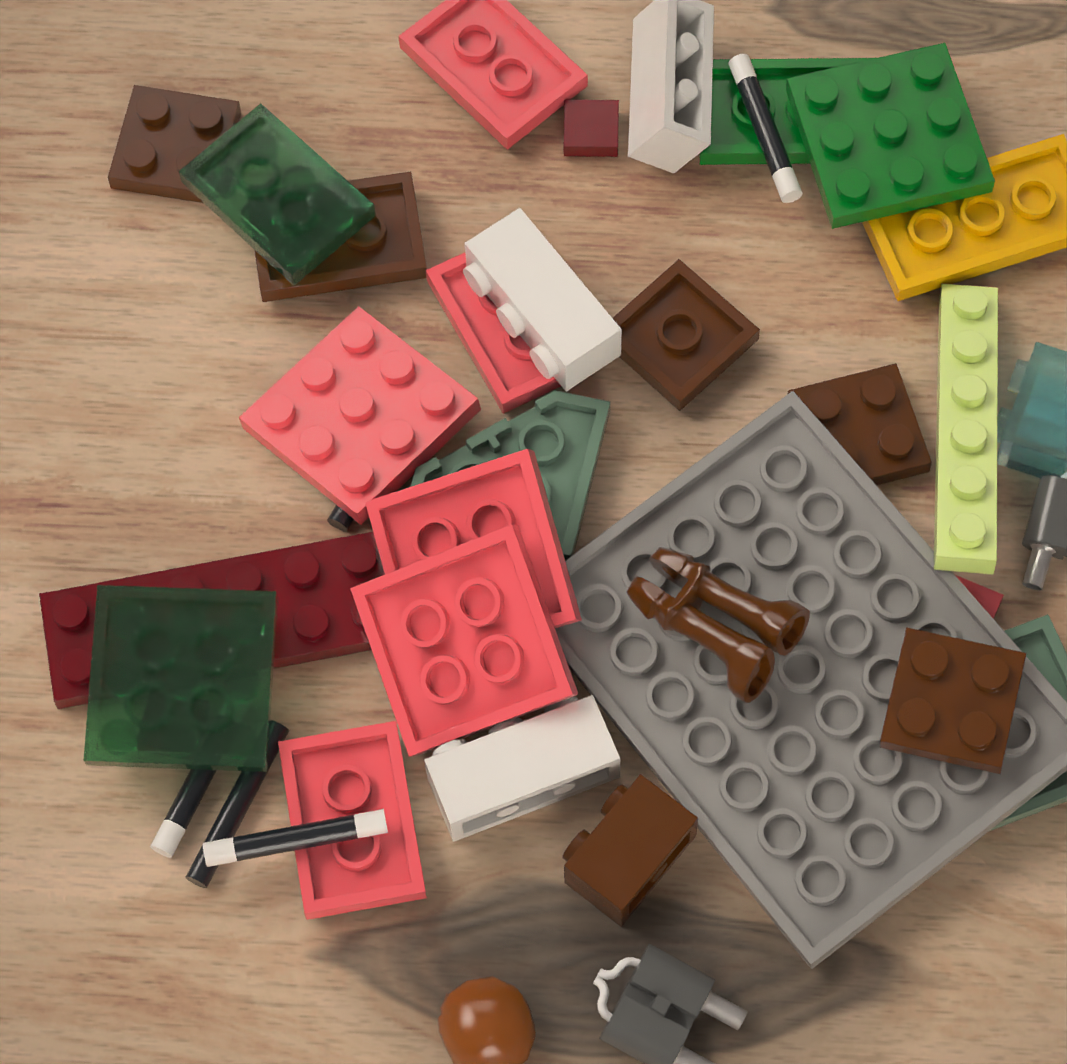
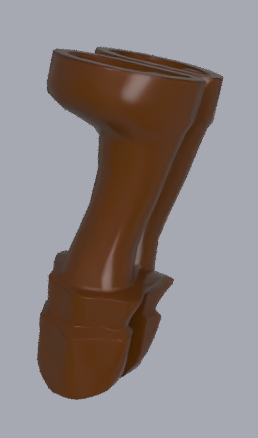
M659 547L649 558V562L660 574L682 588L681 591L674 598L650 581L637 576L628 587L627 595L647 619H656L663 630H674L715 654L726 665L727 687L732 694L745 703L752 702L761 694L772 676L775 666L773 651L785 656L794 649L808 626L810 611L791 600L767 601L749 594L710 572L711 568L709 565L695 563L693 555ZM705 601L751 629L763 643L740 634L700 611L699 608L702 602Z

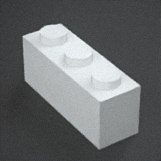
M654 0L633 19L628 157L675 173L711 145L714 5L701 0Z
M521 208L513 211L464 243L466 267L463 269V274L469 286L479 297L487 295L498 308L496 309V314L504 329L513 338L519 335L531 348L529 353L534 365L546 379L554 376L567 392L621 356L622 329Z
M593 695L580 700L575 696L547 706L544 714L522 721L521 718H515L497 724L489 730V735L468 743L465 739L449 741L433 751V756L424 759L427 779L453 842L620 778V756Z

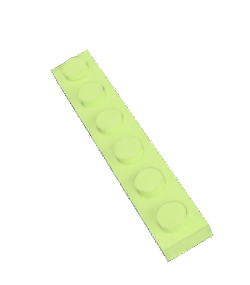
M941 284L938 327L934 570L994 575L996 567L998 288Z

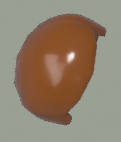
M490 976L467 980L446 995L440 1006L441 1014L438 1017V1027L443 1044L453 1064H523L528 1060L536 1037L535 1024L530 1007L516 986Z

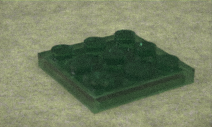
M97 585L83 758L85 764L89 766L267 772L278 605L276 591Z

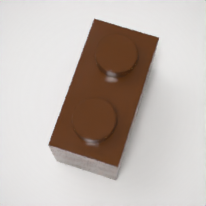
M641 774L629 788L621 784L611 793L601 809V814L605 817L591 834L585 829L579 832L562 856L567 861L564 865V883L620 927L624 925L697 835L698 817Z

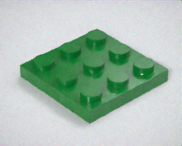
M946 43L787 78L786 92L832 229L993 191L995 179Z

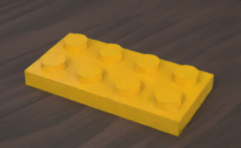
M1061 134L988 157L987 160L995 179L991 193L862 222L897 302L939 289L941 284H954L1067 248V140L1065 135Z

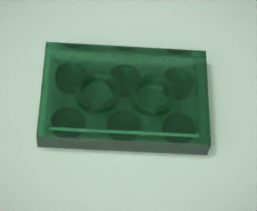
M261 103L179 171L181 182L294 286L376 216L375 206L369 199Z

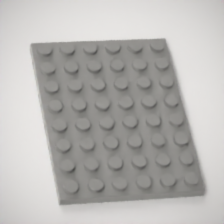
M794 391L790 392L565 561L582 618L581 621L555 629L569 669L589 694L594 696L597 704L671 796L698 817L697 828L811 970L1067 771V702L1027 657L1025 659L1001 774L880 748V738L906 627L1022 651L952 571L934 570V551ZM659 547L693 555L695 563L709 565L711 568L710 572L749 594L767 601L791 600L810 611L808 626L794 649L785 656L773 651L775 666L772 676L761 694L752 702L745 703L732 694L727 687L726 665L715 654L674 630H663L656 619H647L627 595L628 587L637 576L650 581L674 598L681 591L682 588L660 574L649 562V558ZM705 601L702 602L699 608L700 611L740 634L763 643L751 629Z

